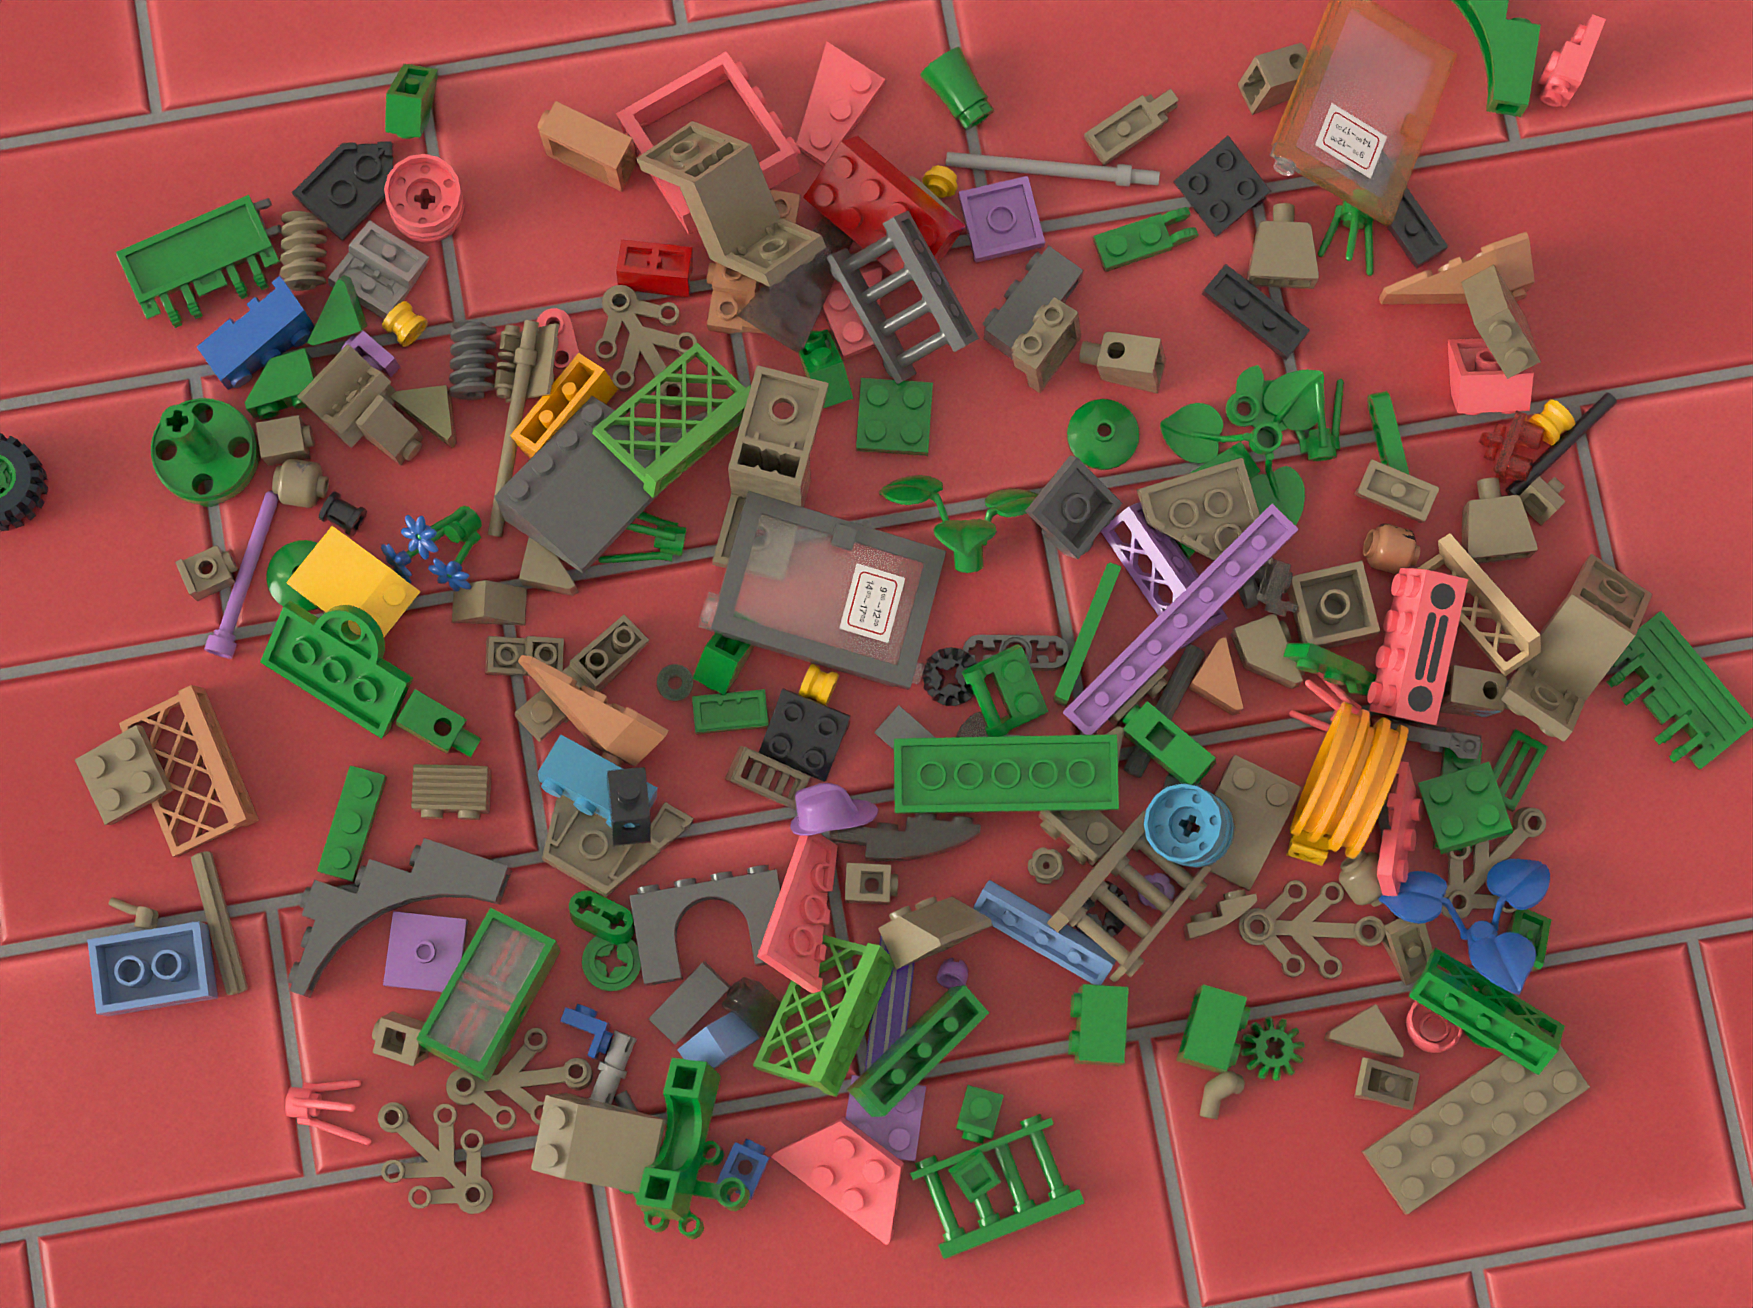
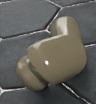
M1225 1071L1208 1081L1204 1087L1199 1116L1218 1120L1221 1100L1232 1093H1241L1245 1086L1244 1078L1234 1071Z

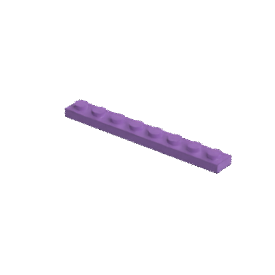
M1271 504L1063 711V714L1084 735H1094L1299 529Z

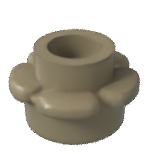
M1043 847L1033 852V858L1028 861V871L1030 875L1036 877L1037 882L1049 884L1052 880H1058L1064 872V866L1062 865L1063 857L1057 850H1047V848ZM1044 862L1049 863L1050 867L1048 869L1043 868Z

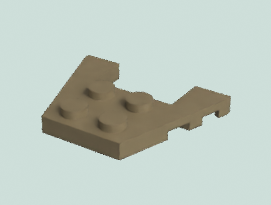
M561 795L560 798L556 799L542 860L607 897L690 828L694 818L665 802L651 824V843L613 846L612 829L606 824L607 819L595 812L592 816L581 812L573 805L575 801Z

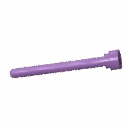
M268 491L264 496L219 630L215 629L213 635L208 636L204 650L211 654L228 659L233 658L237 646L234 643L236 636L233 635L279 501L278 494H274L273 491Z

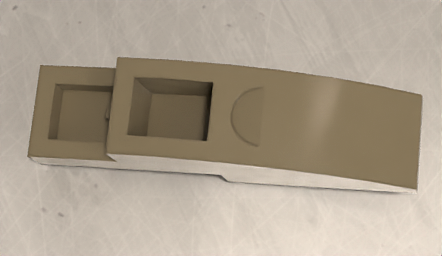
M623 615L570 660V665L562 673L574 678L577 681L576 685L580 688L583 685L600 692L648 644L649 639ZM543 689L515 712V717L539 742L561 723L569 721L567 716Z

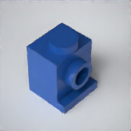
M745 1139L743 1145L735 1142L716 1184H720L729 1177L738 1178L749 1188V1199L751 1200L770 1160L769 1157L763 1155L766 1147L748 1139ZM743 1160L750 1161L753 1166L751 1173L747 1175L741 1174L738 1169L739 1163ZM735 1191V1193L741 1195L740 1191Z

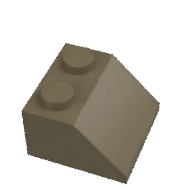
M933 896L915 905L917 910L911 911L910 907L906 906L889 914L891 921L878 928L896 969L948 950L993 924L989 917L954 897L938 902L936 897Z

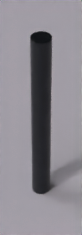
M1608 392L1575 422V425L1569 431H1566L1554 445H1551L1505 489L1506 493L1509 496H1520L1617 403L1616 398Z

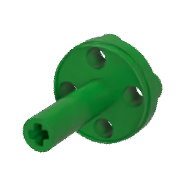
M192 399L168 407L163 412L151 441L152 463L160 481L180 499L205 507L216 506L239 494L253 478L258 463L261 460L258 438L250 422L233 406L215 399ZM205 410H213L211 420L202 424L198 419L200 413ZM243 443L250 445L249 451L245 456L240 458L234 457V451L238 445ZM170 446L177 447L176 455L172 459L162 460V453L166 448ZM213 480V488L209 493L204 495L198 494V487L203 481Z

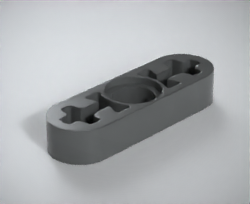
M974 635L963 646V650L969 653V650L975 649L977 643L982 644L983 650L994 651V643H1001L1000 653L1012 643L1021 644L1026 650V657L1032 671L1059 670L1065 665L1069 656L1067 643L1058 636ZM1030 643L1038 644L1036 651H1046L1049 644H1053L1056 651H1062V656H1057L1056 661L1052 663L1049 662L1048 656L1037 655V663H1030L1032 657V646ZM984 655L983 660L990 658L994 655Z

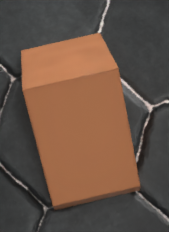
M1222 638L1217 641L1188 689L1233 716L1240 714L1244 708L1227 639Z

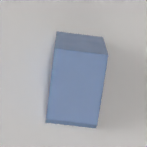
M737 1008L706 1026L677 1050L683 1059L707 1062L715 1070L760 1038L741 1009Z

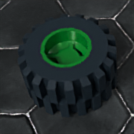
M0 433V531L9 530L8 525L12 524L15 528L23 526L22 518L27 517L31 521L36 516L32 510L35 506L40 509L45 502L40 497L41 494L47 495L48 486L43 481L47 480L46 472L41 467L42 463L34 453L17 438L9 436L7 439L2 433Z

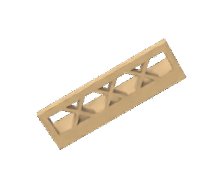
M1450 533L1438 541L1439 554L1417 569L1434 571L1445 564L1452 572V576L1468 579L1465 593H1470L1474 597L1473 608L1462 607L1459 624L1501 673L1507 676L1541 653L1540 634ZM1479 604H1480L1484 609H1479V608H1478ZM1476 618H1492L1497 623L1496 632H1479L1475 627ZM1499 643L1515 644L1521 653L1505 662L1498 654Z

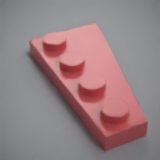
M820 833L811 836H799L757 956L811 994L821 992L823 978L818 976L820 962L825 961L826 945H823L822 941L824 926L829 925L830 910L827 908L828 892L833 891L838 847Z

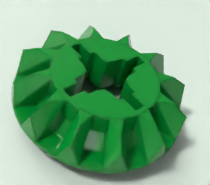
M597 936L594 937L585 947L582 956V967L585 976L590 983L604 991L622 990L635 981L641 970L638 946L632 939L622 944H613ZM615 946H617V958L626 963L627 967H615L613 972L610 973V977H607V965L602 963L601 960H597V956L602 958L603 956L609 957L611 952L614 951Z

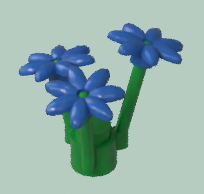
M468 506L459 507L454 513L431 526L426 525L424 516H419L415 522L410 515L405 516V522L408 528H403L401 534L406 538L412 539L408 544L409 550H402L396 554L390 544H387V546L385 544L381 545V550L386 556V562L394 566V572L411 583L410 577L412 574L405 566L412 562V557L419 553L423 559H428L429 551L433 553L439 551L434 542L444 535L454 543L465 542L454 561H450L446 566L441 560L434 558V565H429L428 569L438 576V583L445 584L448 582L454 591H459L460 587L468 590L472 587L466 581L470 575L462 572L461 564L471 548L481 539L477 531L481 529L482 522L478 514Z

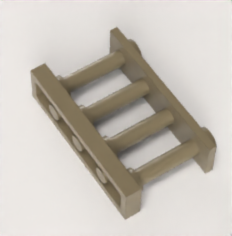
M1145 811L1131 823L1047 922L1057 933L1067 923L1072 927L1078 926L1120 963L1119 967L1109 977L1114 983L1124 974L1131 977L1145 961L1140 955L1189 897L1194 901L1208 885L1203 879L1211 870L1207 865L1192 876L1176 862L1169 861L1156 853L1146 838L1144 828ZM1131 848L1136 852L1138 850L1142 851L1183 887L1173 902L1129 864L1130 859L1125 855ZM1110 873L1115 877L1120 875L1163 913L1152 927L1107 889L1109 884L1104 880ZM1088 898L1094 902L1096 900L1101 902L1142 938L1131 952L1086 914L1088 910L1082 905Z

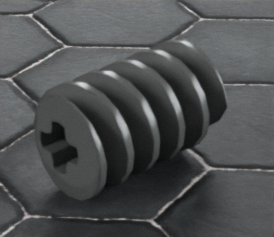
M482 322L451 323L452 327L456 330L452 331L451 340L455 344L450 347V352L455 358L450 361V368L454 372L449 375V381L454 386L450 387L448 394L463 400L484 399V392L494 390V384L485 382V378L495 376V370L486 368L485 364L496 361L495 356L486 354V350L496 348V342L487 340L486 336L495 335L497 329L487 326Z

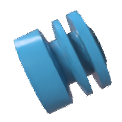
M1188 784L1169 786L1155 795L1146 809L1144 820L1146 838L1156 853L1169 861L1195 868L1212 865L1222 858L1232 844L1235 830L1232 813L1222 799L1198 786ZM1189 822L1200 826L1198 833L1187 829Z

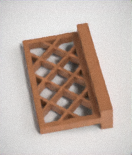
M193 685L179 690L178 695L119 723L122 733L142 722L155 725L149 741L155 754L168 758L164 770L168 781L176 762L191 767L184 787L169 782L171 788L182 792L175 812L164 807L161 800L162 797L151 803L173 857L187 853L241 826L247 827L259 821L205 688ZM178 705H181L185 715L180 730L164 724L169 710ZM159 715L157 721L151 719V718H153V717ZM189 727L192 732V735L187 733ZM162 728L178 734L171 754L155 748ZM185 737L194 740L199 749L194 763L178 757ZM202 761H204L206 768L201 766ZM199 771L209 774L212 781L207 796L192 791ZM216 794L220 801L215 800ZM189 795L205 801L198 821L182 815ZM212 804L223 808L228 823L217 828L205 824ZM168 815L173 816L171 822L169 820ZM180 820L196 825L191 840L182 845L179 844L175 834ZM203 829H206V830L209 831V832H207V833L201 835Z

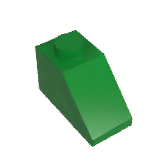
M403 64L386 93L385 132L396 134L398 137L405 139L421 137L429 123L438 69Z
M734 611V617L757 623ZM716 631L705 645L692 679L704 684L711 690L725 695L739 676L754 646L723 637V633Z

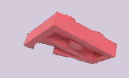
M881 267L863 273L862 276L870 288L882 281L883 272ZM841 283L817 291L818 300L843 360L876 347Z

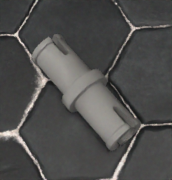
M614 1031V1037L604 1062L600 1061L597 1068L601 1071L589 1099L612 1104L621 1078L625 1079L628 1071L625 1070L637 1038Z

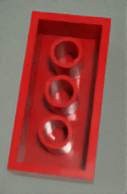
M858 135L840 142L803 196L807 202L863 249L886 236L887 231L883 225L884 222L909 211L938 264L966 227ZM894 248L876 258L893 274L904 268V261L899 252ZM912 280L906 283L910 288L917 286Z

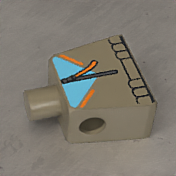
M1453 665L1449 667L1439 712L1489 717L1503 712L1504 709H1509L1507 704L1501 701L1507 688V677L1500 673Z

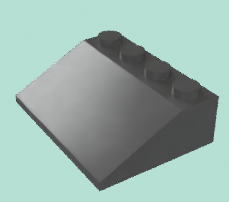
M593 396L494 496L505 521L581 573H584L658 496L656 495L652 498L643 489L644 483L592 434L593 428L615 411ZM613 425L606 431L614 440H629V426ZM634 427V441H649ZM634 449V459L646 468L655 461V450Z

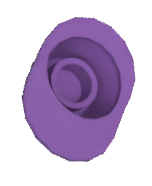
M821 783L798 790L795 793L797 816L791 821L790 828L794 834L811 836L831 830L862 826L877 817L878 808L869 801L851 799L847 791L837 784Z

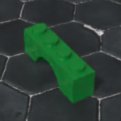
M680 1058L671 1059L663 1091L667 1107L665 1138L656 1160L644 1168L636 1205L652 1217L687 1221L721 1075L707 1062Z

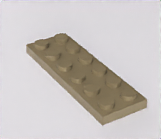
M1542 1027L1539 1028L1541 1031L1551 1036V1033L1549 1031L1545 1030ZM1561 1045L1558 1052L1539 1075L1508 1056L1501 1054L1361 1152L1403 1213L1408 1215L1589 1089L1590 1086Z

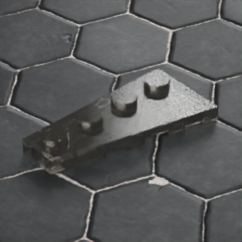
M825 216L811 231L822 235L826 248L817 253L812 261L800 265L787 274V277L782 282L770 287L764 284L750 302L737 314L740 318L796 353L804 348L835 281L830 270V263L826 257L844 248H847L849 251L853 239Z

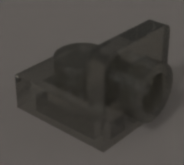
M1271 558L1268 561L1256 599L1266 604L1264 610L1286 616L1287 610L1298 613L1300 606L1294 602L1281 599L1282 592L1287 593L1293 573L1289 571L1291 565L1279 559Z
M743 977L729 988L727 998L723 1001L722 1006L727 1011L735 1013L759 1037L765 1039L781 1002L760 982Z

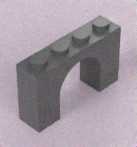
M760 865L747 868V875L733 877L732 871L710 875L711 881L696 884V878H687L674 881V888L660 890L659 884L637 888L638 894L629 896L644 984L651 986L683 980L677 945L678 926L682 917L690 908L707 900L728 902L743 913L749 927L756 967L768 965L757 956L781 890L777 869L769 871V865Z

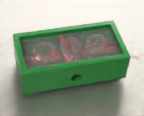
M490 908L416 1038L422 1049L488 1082L561 952L556 940Z

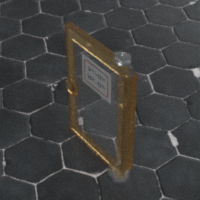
M1329 0L1271 146L1273 148L1269 156L1276 159L1273 168L1278 173L1286 176L1293 175L1296 171L1385 226L1392 224L1457 54L1372 0Z

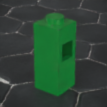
M1148 701L1141 708L1137 705L1134 706L1123 720V723L1126 724L1123 728L1124 736L1182 784L1197 786L1216 764V757Z

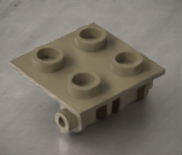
M557 323L538 327L534 351H537L535 366H531L526 399L550 395L551 385L554 382L555 352L558 348L557 335L559 324ZM506 325L505 331L501 332L499 349L506 352H499L498 358L510 363H497L496 368L499 370L496 371L494 389L497 390V397L505 398L506 403L511 401L517 363H514L516 348H520L523 332H519L520 327L515 325Z

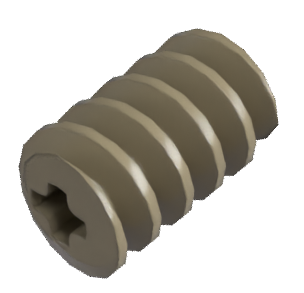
M290 211L282 214L281 220L285 225L281 228V234L285 238L281 241V248L285 252L281 254L280 261L285 266L280 270L281 277L292 291H306L314 289L316 286L324 285L326 279L317 276L316 272L325 271L326 265L316 262V259L326 257L327 251L316 247L327 242V237L317 234V231L327 228V223L317 220L315 214L310 212Z

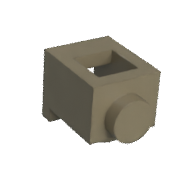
M217 545L185 560L180 559L175 562L189 595L196 601L234 585L236 580L233 572L237 571L238 568L229 550L223 552ZM213 564L211 573L202 574L203 567Z
M847 863L845 903L889 905L890 896L897 897L898 874H891V865ZM867 880H877L879 888L875 892L867 891L865 888Z
M393 1011L378 1019L372 1033V1038L375 1040L373 1053L411 1066L422 1062L428 1058L429 1052L422 1049L416 1038L425 1022ZM401 1032L406 1033L405 1039L402 1037Z

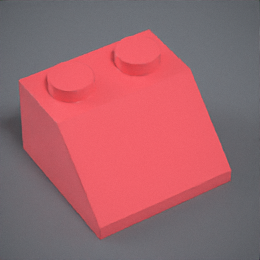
M1483 338L1448 340L1450 388L1457 413L1478 415L1486 412L1514 414L1517 411H1530L1534 377L1532 367L1507 379Z

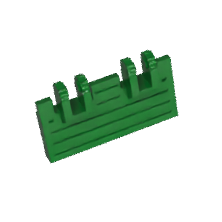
M246 195L116 252L146 319L148 320L162 314L155 300L160 297L174 328L182 325V318L170 297L171 294L181 290L191 315L197 319L202 317L203 313L190 283L194 284L199 297L228 285L222 272L226 268L240 299L248 297V289L241 279L236 266L248 261L257 286L264 290L269 288V285L255 255H260L265 268L280 262L250 195Z
M1662 611L1638 628L1636 636L1613 664V668L1624 660L1628 664L1606 681L1611 688L1618 686L1625 680L1626 676L1635 671L1643 682L1624 694V697L1621 699L1623 703L1627 706L1647 689H1650L1652 692L1641 701L1662 725L1673 716L1676 721L1654 738L1658 745L1666 743L1681 728L1688 734L1691 739L1671 752L1669 758L1673 763L1698 746L1699 750L1690 756L1689 759L1700 770L1753 728V719Z

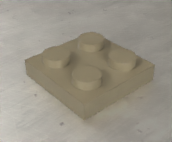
M140 725L133 726L75 759L105 825H112L173 791L143 726Z

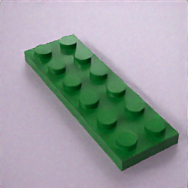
M1117 735L894 738L895 813L1119 810Z

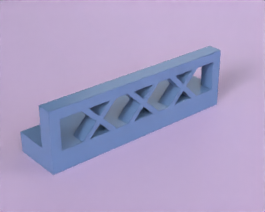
M991 880L986 883L973 907L976 911L989 917L993 924L992 926L1093 985H1102L1116 962L1094 940L1067 924L1057 933L1047 924L1052 917L1050 914Z

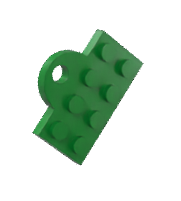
M289 601L281 610L260 661L266 667L381 739L389 733L413 680L412 676L383 659L385 640L381 628L367 612L351 605L335 606L320 618H317L297 604ZM348 620L358 624L361 629V635L354 634L350 630Z

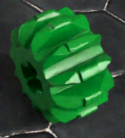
M1266 1017L1264 1018L1265 1031L1257 1022H1254L1250 1027L1257 1037L1250 1034L1242 1036V1040L1251 1044L1252 1048L1240 1050V1055H1253L1254 1059L1247 1063L1246 1068L1252 1070L1259 1064L1261 1067L1258 1072V1078L1264 1079L1267 1076L1270 1068L1273 1080L1279 1081L1281 1079L1280 1067L1288 1076H1291L1295 1071L1288 1061L1297 1064L1303 1062V1058L1300 1055L1294 1054L1293 1050L1302 1049L1305 1047V1044L1301 1041L1292 1042L1291 1038L1299 1033L1296 1027L1287 1033L1284 1032L1287 1026L1286 1019H1280L1276 1029H1274L1272 1018ZM1267 1039H1270V1043L1277 1041L1280 1044V1047L1277 1049L1279 1055L1277 1059H1275V1055L1268 1057L1264 1051L1268 1048L1266 1044Z

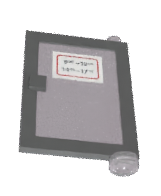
M748 491L719 595L708 592L701 611L698 627L763 649L891 687L897 686L909 690L912 683L919 684L923 673L924 664L917 661L946 551Z

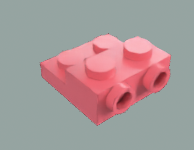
M1592 14L1586 26L1579 24L1574 37H1571L1570 41L1565 42L1560 52L1553 51L1538 81L1539 84L1544 85L1539 96L1543 103L1554 107H1566L1583 80L1606 19Z

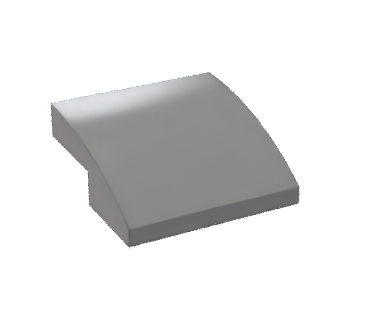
M369 220L349 244V253L328 277V285L334 288L338 278L343 275L350 277L360 305L385 319L387 314L396 305L404 301L428 263L429 256Z

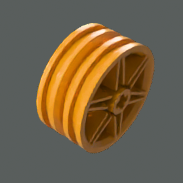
M1343 702L1334 716L1313 762L1294 812L1290 833L1298 836L1304 830L1308 832L1307 840L1316 843L1326 833L1328 834V849L1337 852L1341 846L1345 847V855L1355 859L1364 846L1390 790L1405 748L1408 727L1399 725L1395 730L1390 729L1391 720L1383 717L1371 727L1369 711L1361 709L1356 715L1351 713L1352 704Z

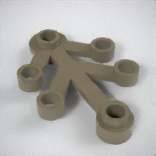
M625 285L613 286L605 292L602 298V307L608 316L603 337L595 345L597 357L602 361L608 362L617 356L616 340L622 322L630 333L621 367L613 374V382L619 391L627 392L634 387V372L640 352L656 377L667 367L654 345L676 350L682 355L687 351L680 347V343L683 340L689 339L693 342V345L697 343L696 337L689 332L675 335L643 327L636 316L659 319L664 326H674L680 319L679 309L674 303L666 302L662 305L638 300L635 292ZM617 297L626 299V304L622 307H616L613 302ZM671 309L675 312V316L669 320L662 317L663 312ZM605 344L613 347L612 352L608 355L600 353V348ZM623 374L631 377L630 382L626 385H621L617 382L618 378ZM665 382L660 386V396H668L666 394L667 390L670 387H677L680 390L677 397H681V382ZM686 387V397H688L687 387ZM663 404L666 408L670 410H678L681 408V405Z
M1531 807L1519 809L1513 817V833L1509 834L1490 854L1489 840L1473 845V872L1465 880L1463 860L1469 856L1470 846L1462 848V852L1458 856L1453 851L1446 853L1448 856V884L1444 898H1448L1452 902L1456 895L1461 896L1462 903L1458 908H1455L1461 919L1467 917L1472 909H1492L1496 907L1500 897L1494 894L1474 893L1487 882V875L1494 865L1507 860L1528 837H1537L1544 831L1546 818L1542 811ZM1532 816H1535L1537 819V825L1534 829H1530L1528 826V820ZM1442 905L1441 913L1445 917L1452 919L1447 908ZM1511 905L1507 908L1503 906L1502 912L1512 913L1517 909Z
M1298 880L1290 881L1284 886L1283 893L1265 910L1253 908L1245 912L1240 918L1238 926L1241 937L1251 945H1264L1281 963L1282 972L1288 977L1301 975L1305 969V962L1299 955H1292L1276 935L1291 936L1317 963L1320 975L1326 979H1333L1339 976L1342 971V963L1338 958L1330 956L1313 937L1356 939L1360 945L1372 947L1379 944L1385 936L1384 924L1374 916L1364 917L1356 924L1313 922L1330 905H1335L1342 900L1344 891L1341 885L1336 882L1325 884L1320 890V895L1292 921L1276 920L1292 903H1299L1306 897V886ZM1292 885H1296L1301 889V896L1297 899L1292 898L1288 893L1289 887ZM1328 887H1334L1338 891L1336 900H1329L1326 897L1325 891ZM1258 920L1263 924L1262 933L1255 934L1251 931L1250 924L1252 921ZM1365 925L1371 926L1374 929L1372 939L1363 937L1362 928ZM1289 959L1298 961L1300 965L1298 972L1292 973L1287 969V961ZM1326 961H1332L1336 964L1337 970L1334 974L1330 975L1325 972L1324 964Z
M532 1028L525 1034L524 1045L499 1075H492L490 1080L486 1082L459 1068L449 1076L446 1090L448 1096L456 1104L466 1106L474 1103L493 1118L494 1124L500 1130L508 1131L516 1125L517 1116L515 1112L508 1106L500 1107L485 1092L501 1090L527 1111L534 1123L540 1126L541 1120L536 1118V1112L544 1107V1102H539L523 1088L566 1083L573 1090H583L591 1084L593 1071L586 1060L573 1058L567 1061L564 1067L521 1072L536 1053L543 1051L548 1045V1037L545 1032L540 1028ZM539 1034L543 1036V1041L540 1045H530V1039L533 1035ZM511 1042L508 1045L503 1056L509 1053L511 1049ZM579 1066L583 1068V1074L580 1078L574 1079L570 1077V1071L573 1067ZM462 1080L471 1081V1088L466 1092H461L458 1089V1085ZM504 1112L510 1113L512 1116L511 1121L505 1125L500 1124L498 1121L500 1114Z
M392 1102L380 1109L378 1122L381 1128L390 1133L400 1134L428 1161L422 1163H402L398 1160H389L383 1164L381 1174L384 1180L390 1183L399 1182L403 1178L445 1177L455 1188L430 1190L426 1186H415L409 1192V1203L418 1209L426 1208L430 1204L457 1203L464 1212L478 1214L485 1211L493 1200L492 1186L486 1179L482 1178L481 1149L484 1146L485 1138L478 1130L471 1129L463 1133L461 1146L467 1151L465 1176L455 1166L454 1123L457 1121L458 1113L456 1108L450 1104H441L434 1111V1120L439 1125V1150L409 1122L410 1113L404 1105ZM449 1108L452 1112V1118L449 1122L444 1123L440 1120L439 1114L442 1109ZM391 1110H395L399 1114V1120L394 1125H390L386 1120V1116ZM470 1134H476L479 1137V1144L475 1148H469L466 1143V1139ZM391 1164H396L400 1168L399 1176L394 1179L390 1178L387 1174V1169ZM473 1187L480 1191V1198L476 1202L469 1201L467 1197L469 1189ZM418 1190H424L427 1194L426 1202L421 1205L414 1200V1194Z

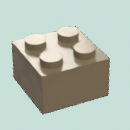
M1363 561L1291 576L1286 583L1300 643H1313L1324 649H1331L1371 640L1379 634L1380 628Z

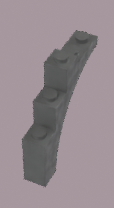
M424 838L422 845H416L409 862V865L413 866L411 873L369 859L367 866L362 865L356 876L355 886L359 887L357 894L314 880L312 887H306L301 898L300 907L304 908L302 916L315 920L313 927H307L303 935L301 947L305 948L301 961H296L289 973L288 983L292 984L289 991L310 998L322 972L338 950L361 928L387 912L414 902L443 897L473 898L500 905L512 869L506 865Z

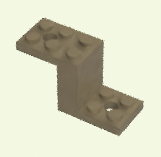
M691 121L636 158L642 171L680 187L710 259L770 287L782 282L787 277V274L800 265L809 263L817 253L826 248L822 235L780 217L752 145Z
M757 365L728 467L731 496L713 557V565L723 568L727 567L748 491L804 507L811 483L810 454L829 383ZM782 402L789 403L794 408V413L787 419L777 418L773 414V409L777 404ZM761 514L757 529L763 530L767 534L768 539L762 546H752L745 573L784 582L799 525Z
M1590 554L1582 565L1571 591L1539 633L1541 653L1515 670L1501 701L1506 703L1513 713L1519 716H1526L1538 724L1541 731L1546 735L1557 737L1565 742L1572 733L1587 698L1636 636L1652 593L1593 554Z

